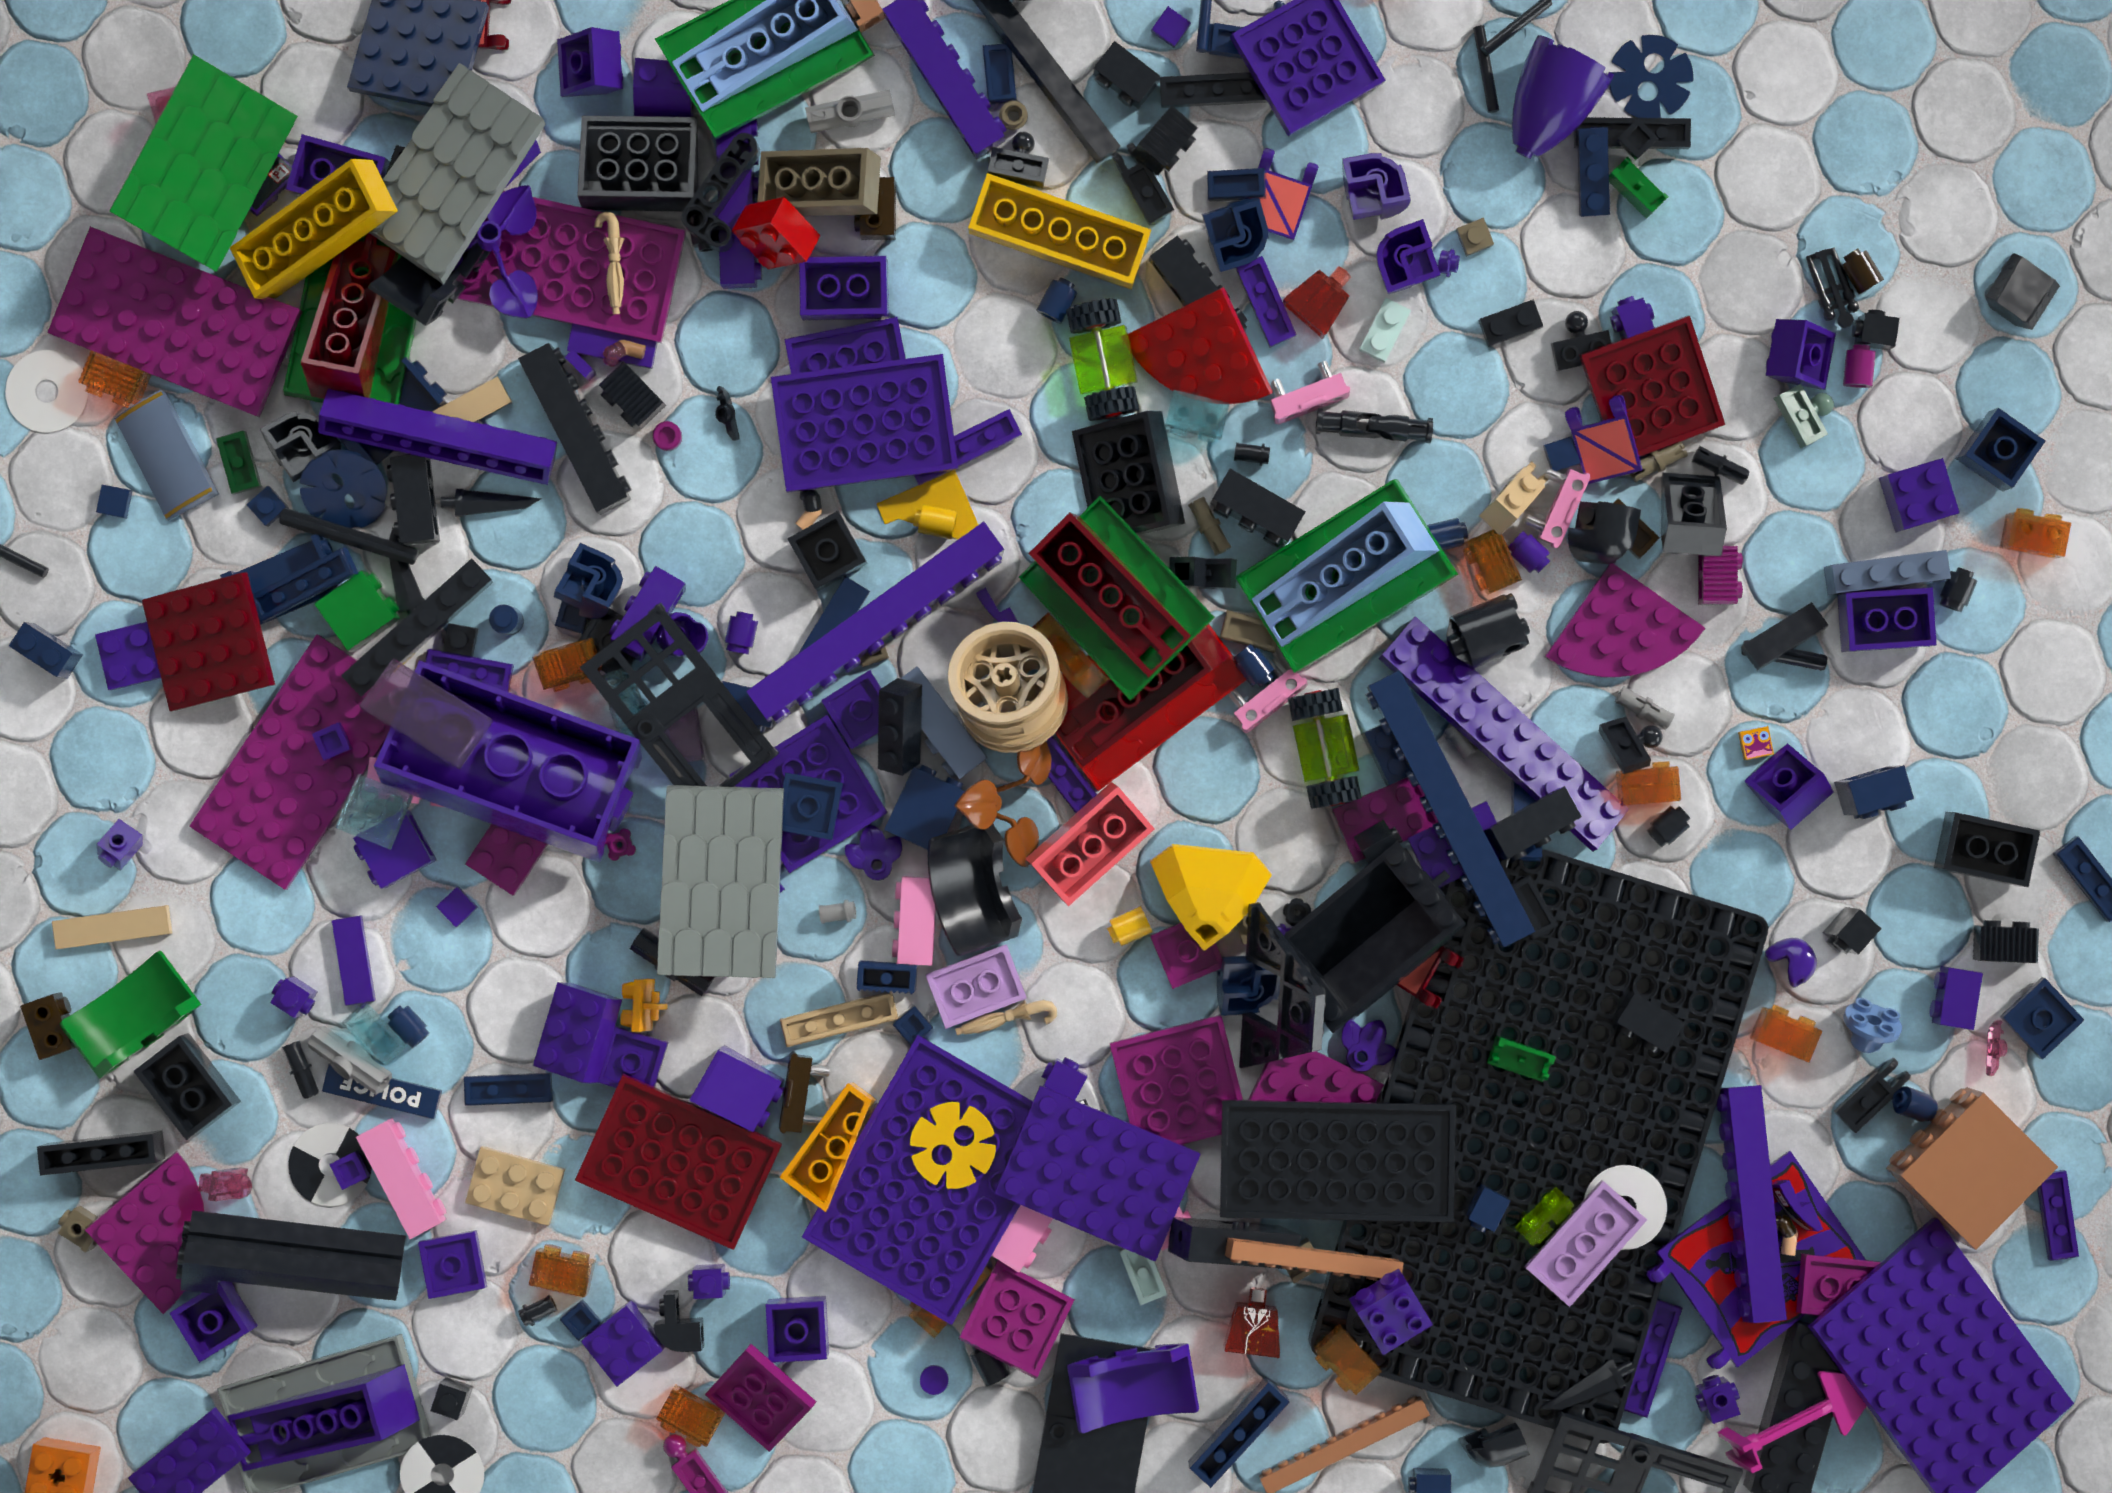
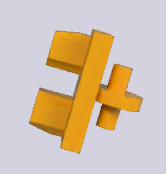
M634 979V982L622 984V996L626 999H633V1009L622 1010L620 1024L632 1028L631 1032L653 1031V1021L659 1020V1010L668 1009V1003L659 1002L660 992L654 991L655 979Z

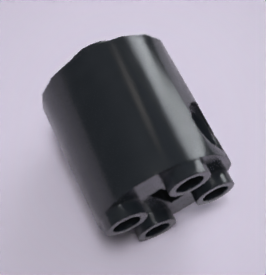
M1512 593L1500 595L1450 616L1446 640L1454 658L1466 663L1473 670L1526 648L1529 644L1527 635L1530 634V629L1525 618L1519 619L1516 612L1518 605Z

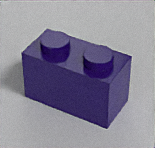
M1941 966L1940 972L1938 971L1934 978V988L1937 989L1935 1000L1931 1002L1929 1011L1932 1023L1974 1030L1983 973Z

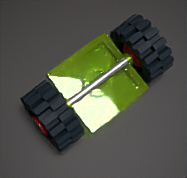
M1117 299L1093 300L1092 302H1084L1066 309L1070 332L1072 334L1087 333L1070 337L1069 342L1080 394L1092 393L1084 397L1088 420H1105L1139 411L1135 387H1120L1137 383L1138 381L1127 327L1121 325L1110 328L1121 323Z
M1339 688L1324 691L1318 690L1288 698L1292 721L1315 717L1312 718V722L1293 725L1304 782L1325 778L1327 781L1306 786L1311 809L1325 806L1330 807L1361 799L1357 776L1334 780L1338 778L1337 775L1360 771L1348 714L1326 719L1325 716H1321L1343 711Z

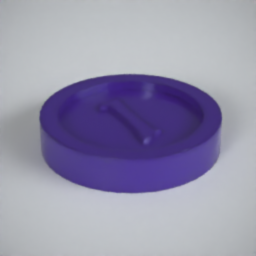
M931 1365L922 1371L920 1385L926 1393L938 1395L948 1386V1374L941 1366Z

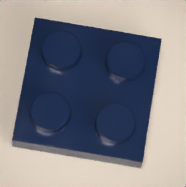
M785 772L782 831L833 840L843 783Z
M2043 977L2000 1016L2033 1053L2042 1060L2084 1021L2081 1015Z

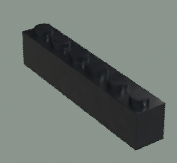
M547 343L519 357L518 360L595 511L602 515L631 500L628 492L632 491V488L625 475L619 476L615 468L619 463L611 449L606 451L602 443L606 437L599 424L593 425L589 417L593 412L585 398L580 400L576 392L580 388L573 373L567 374L563 366L567 361L559 347L554 349L550 343Z
M471 558L341 676L363 699L366 698L407 659L493 583L492 579Z

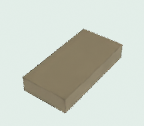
M1229 610L1226 611L1220 639L1246 646L1251 644L1254 648L1272 653L1276 652L1277 644L1261 619Z

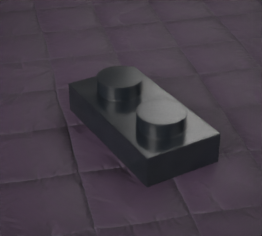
M1534 299L1478 320L1488 347L1543 327Z

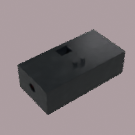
M1173 1217L1168 1252L1188 1262L1272 1268L1265 1266V1263H1259L1257 1266L1248 1264V1261H1242L1241 1263L1231 1262V1259L1225 1256L1227 1239L1236 1238L1300 1247L1301 1235L1280 1225ZM1276 1265L1275 1267L1278 1269H1283L1281 1265Z

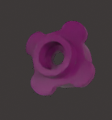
M623 828L616 834L607 833L605 844L608 846V857L611 860L617 861L621 856H632L636 852V847L632 845L630 830ZM621 842L622 847H618L617 843Z

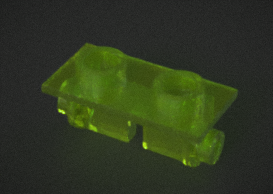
M1555 1187L1542 1198L1541 1202L1530 1213L1521 1219V1222L1515 1228L1532 1246L1537 1242L1540 1244L1553 1231L1548 1222L1552 1219L1559 1225L1573 1212L1571 1209L1575 1205Z

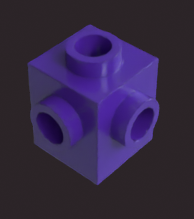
M1712 1375L1704 1378L1702 1384L1696 1385L1699 1393L1695 1395L1698 1408L1701 1412L1705 1411L1707 1419L1713 1424L1741 1415L1736 1400L1740 1399L1734 1382L1730 1383L1724 1376Z

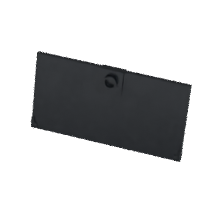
M1060 1333L1032 1493H1135L1148 1417L1122 1421L1086 1433H1079L1067 1365L1094 1356H1098V1358L1115 1357V1351L1137 1347L1138 1352H1143L1154 1348Z

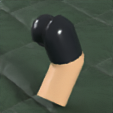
M812 489L801 491L799 495L800 499L803 500L805 512L795 524L803 530L813 525L822 513L820 495L816 490Z

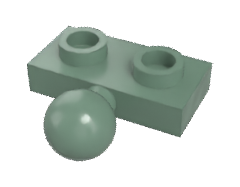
M1799 384L1773 398L1800 449L1828 435L1819 416H1826L1833 410L1834 401L1830 395L1819 393L1810 401L1804 388Z

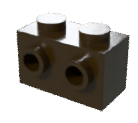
M880 177L877 214L854 215L855 232H860L861 240H896V182L894 177Z
M62 992L51 994L20 1006L39 1060L76 1048L60 1027V1022L70 1016L69 1013H71L70 1002L66 997H63Z

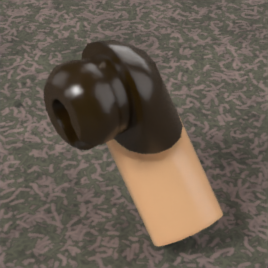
M1784 1214L1782 1216L1775 1215L1777 1231L1779 1230L1783 1236L1781 1254L1795 1256L1798 1231L1790 1217Z

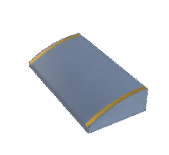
M159 390L114 418L166 520L169 521L219 495L166 392Z

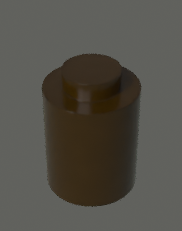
M1858 248L1843 257L1846 262L1841 266L1858 294L1884 280L1867 250L1861 253Z

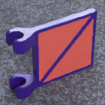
M1265 148L1258 168H1265L1266 199H1260L1268 226V232L1294 240L1319 167L1317 164L1308 163L1302 181L1269 171L1275 151Z
M1622 395L1614 396L1609 400V405L1615 418L1583 426L1581 412L1578 407L1569 408L1565 412V418L1573 436L1583 473H1589L1591 477L1588 484L1643 470L1627 416L1625 400Z

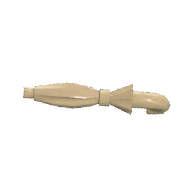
M605 211L598 214L594 227L602 228L604 221L608 223V238L603 239L610 253V264L606 279L607 292L613 315H619L624 289L619 252L624 238H621L619 235V222L614 213Z
M1024 1000L1013 1010L984 1014L955 1030L957 1035L986 1032L1003 1025L1007 1021H1013L1015 1018L1031 1020L1030 1015L1042 1011H1048L1049 1013L1048 1016L1044 1017L1047 1025L1057 1017V1008L1051 1001L1040 1000L1027 1004Z

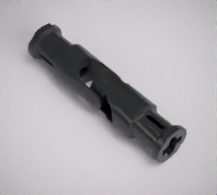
M1318 408L1315 434L1332 432L1339 433L1340 436L1382 437L1392 441L1404 442L1407 439L1425 440L1426 443L1430 444L1433 434V418L1418 420L1409 419V416L1387 415L1384 417L1376 413L1342 410L1341 413L1324 412L1322 408ZM1368 419L1366 432L1357 427V421Z

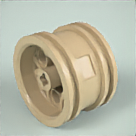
M1017 622L993 623L973 631L962 640L954 651L948 669L949 688L958 707L961 720L967 732L976 742L994 751L1017 753L1031 750L1043 744L1055 734L1067 712L1068 694L1056 653L1051 643L1041 632ZM1033 669L1039 670L1037 673L1033 675L1027 674L1029 671ZM988 674L987 678L981 680L983 676ZM981 701H983L986 705L980 708L977 707V705Z

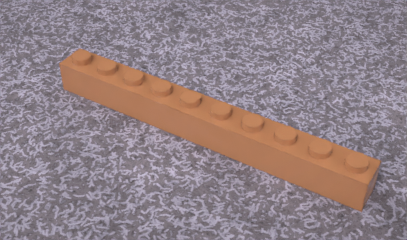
M1236 1238L1227 1239L1225 1256L1234 1263L1248 1261V1264L1257 1266L1259 1263H1265V1266L1275 1268L1276 1265H1281L1283 1269L1293 1270V1267H1297L1300 1271L1310 1272V1269H1313L1320 1274H1327V1271L1337 1276H1344V1274H1350V1277L1353 1278L1366 1276V1279L1377 1281V1278H1382L1385 1274L1392 1273L1398 1268L1402 1273L1404 1262L1392 1258Z
M1412 1396L1407 1399L1406 1403L1402 1405L1396 1404L1390 1408V1411L1386 1413L1380 1412L1374 1416V1419L1370 1421L1364 1420L1354 1429H1345L1342 1431V1435L1338 1437L1331 1436L1326 1439L1325 1443L1321 1445L1315 1444L1310 1447L1309 1451L1305 1453L1303 1451L1293 1456V1459L1289 1461L1283 1460L1277 1464V1467L1263 1470L1259 1478L1266 1493H1274L1430 1416L1421 1396Z

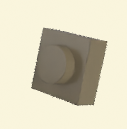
M1484 217L1456 229L1466 257L1494 245Z

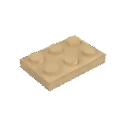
M482 1146L479 1150L465 1203L549 1226L565 1169Z

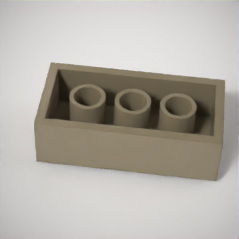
M869 148L761 151L757 203L785 197L802 216L877 214L881 157Z

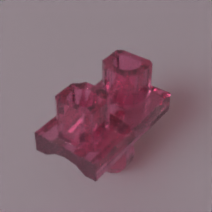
M230 1168L212 1171L211 1174H201L198 1191L209 1193L208 1200L243 1199L252 1190V1182L247 1176L248 1168Z

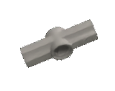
M890 90L857 97L845 96L838 101L805 107L811 133L844 126L856 127L863 122L895 116ZM847 106L858 108V112L854 117L844 116L843 110Z
M325 1026L318 1028L308 1042V1048L330 1062L332 1068L340 1076L348 1080L354 1079L375 1095L382 1093L392 1078V1073L371 1059L362 1046L354 1041H345Z

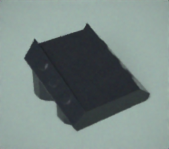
M2013 253L2001 268V272L1995 282L1986 289L1985 299L1989 308L2013 325L2033 330L2060 285L2054 278L2023 256Z

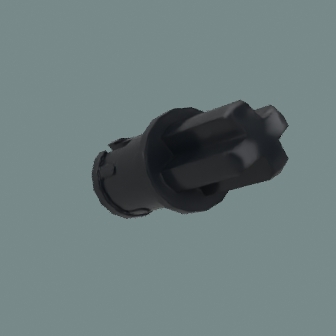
M1700 445L1691 461L1714 472L1715 476L1720 474L1740 485H1743L1749 477L1750 471L1727 460L1726 455L1722 457Z
M300 1040L282 1047L292 1070L289 1073L294 1075L302 1098L307 1099L317 1095L319 1090L310 1070L312 1064H308L301 1048Z

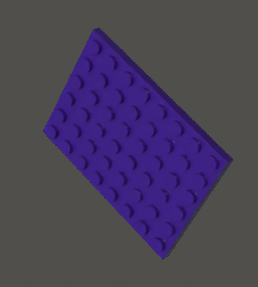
M917 1035L854 1144L827 1212L818 1207L801 1237L952 1325L1020 1207V1204L996 1195L995 1190L1033 1101ZM947 1102L960 1103V1120L969 1106L976 1108L988 1119L995 1133L993 1136L979 1141V1143L996 1145L995 1157L986 1174H983L970 1165L976 1182L958 1189L946 1188V1171L937 1185L930 1183L918 1172L911 1158L912 1155L927 1149L910 1145V1138L915 1124L920 1117H923L936 1125L930 1108ZM960 1126L954 1132V1140L960 1146H968L974 1140V1132L968 1126ZM938 1145L932 1151V1159L938 1165H946L952 1159V1151L946 1145Z
M1931 1218L1808 1325L1817 1340L1845 1375L1931 1493H1976L2074 1404L1937 1218Z

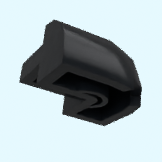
M294 411L260 428L273 457L279 466L284 468L293 482L301 478L304 468L312 459L322 456V453L327 451L341 450L342 447L337 437L319 433V415L297 414Z
M1580 501L1575 528L1568 527V544L1573 557L1580 562L1616 563V560L1621 558L1629 548H1633L1641 510L1609 502L1598 501V503Z
M1516 1423L1488 1433L1486 1428H1482L1458 1438L1469 1458L1484 1467L1504 1466L1530 1455L1522 1432Z

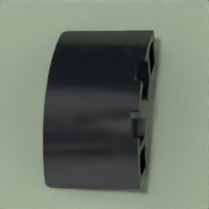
M475 243L467 252L463 253L462 263L455 271L451 272L444 285L401 256L388 271L371 282L368 288L426 326L442 315V309L447 301L452 304L466 288L462 284L472 270L476 273L479 271L491 251H485L478 243Z
M994 824L987 829H978L973 825L933 837L928 843V875L932 897L942 928L957 956L1018 937L1022 917L1015 907L1008 886L1002 887L999 873L1004 871V839Z

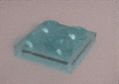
M358 774L335 828L391 850L413 795Z

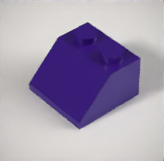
M590 27L557 39L561 97L606 95L623 89L619 31Z
M635 58L633 77L634 116L693 117L694 103L668 60Z
M1776 319L1771 335L1770 354L1766 361V376L1784 383L1801 384L1805 387L1826 390L1836 333L1807 320Z
M1788 743L1745 780L1746 785L1766 808L1790 830L1834 793L1825 774Z

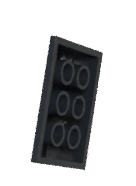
M582 116L577 192L582 208L614 211L683 212L698 190L697 117Z
M1144 411L1072 431L1087 508L1101 496L1137 535L1185 524L1162 411Z

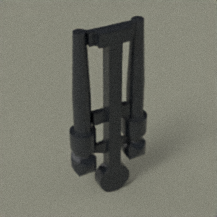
M1835 247L1806 256L1820 299L1818 300L1820 308L1824 309V319L1826 321L1833 320L1836 316L1833 309H1838L1840 316L1837 322L1842 328L1850 327L1854 321L1850 313L1857 312L1859 304L1854 300L1856 297L1854 290L1850 288ZM1828 255H1832V259L1840 281V284L1838 285L1836 284L1832 270L1830 268L1827 259ZM1820 259L1829 288L1824 289L1813 260ZM1840 290H1843L1842 295L1845 301H1842L1839 293ZM1832 293L1835 304L1832 305L1829 296L1827 297V294Z

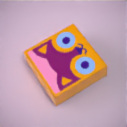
M1768 726L1738 732L1744 760L1774 755Z

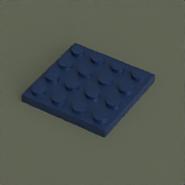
M372 0L347 88L350 92L431 107L434 103L433 99L459 63L472 71L489 10L487 2L478 0Z

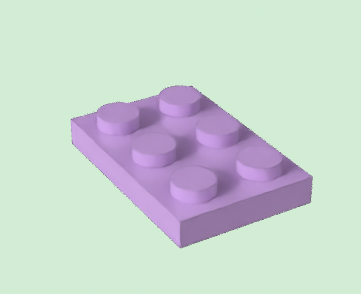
M1007 944L925 974L945 1029L1027 999Z

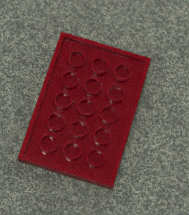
M623 1073L575 1181L734 1250L782 1143L758 1132L749 1131L717 1114Z

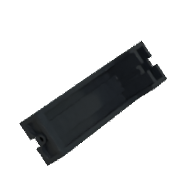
M192 1210L191 1221L184 1222L183 1240L178 1254L176 1279H181L180 1290L209 1294L217 1293L218 1281L396 1301L406 1236Z

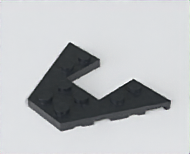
M1259 902L1249 904L1246 960L1279 976L1280 987L1277 1025L1253 1012L1242 1014L1239 1068L1322 1050L1324 1009L1326 1005L1324 991Z

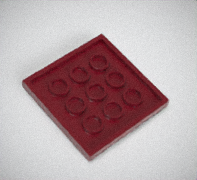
M1690 315L1579 355L1601 421L1615 418L1611 411L1609 400L1617 395L1624 397L1627 416L1639 457L1726 425Z
M247 572L142 599L170 712L275 685Z

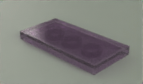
M394 658L359 705L360 709L459 770L493 723L492 719Z

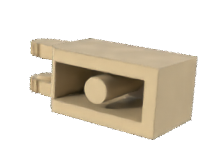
M1532 461L1509 481L1479 515L1499 535L1506 531L1545 488L1544 484L1548 478H1545L1544 474L1537 479L1531 474L1536 467Z

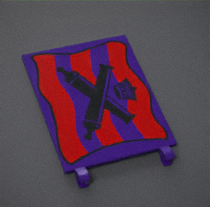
M1787 1151L1770 1164L1772 1183L1777 1180H1790L1799 1202L1812 1203L1823 1230L1819 1232L1806 1231L1792 1220L1798 1231L1795 1256L1781 1254L1783 1236L1779 1230L1777 1231L1787 1320L1748 1323L1743 1322L1742 1317L1739 1315L1738 1300L1740 1299V1292L1734 1278L1737 1264L1731 1250L1734 1236L1733 1229L1728 1221V1214L1731 1211L1730 1199L1728 1198L1659 1249L1656 1253L1662 1262L1646 1273L1649 1280L1656 1283L1661 1282L1671 1273L1721 1345L1722 1349L1711 1354L1706 1359L1711 1368L1721 1369L1729 1360L1738 1368L1806 1315L1796 1312L1801 1254L1866 1260L1791 1151ZM1774 1197L1775 1215L1782 1216L1784 1214L1789 1217Z

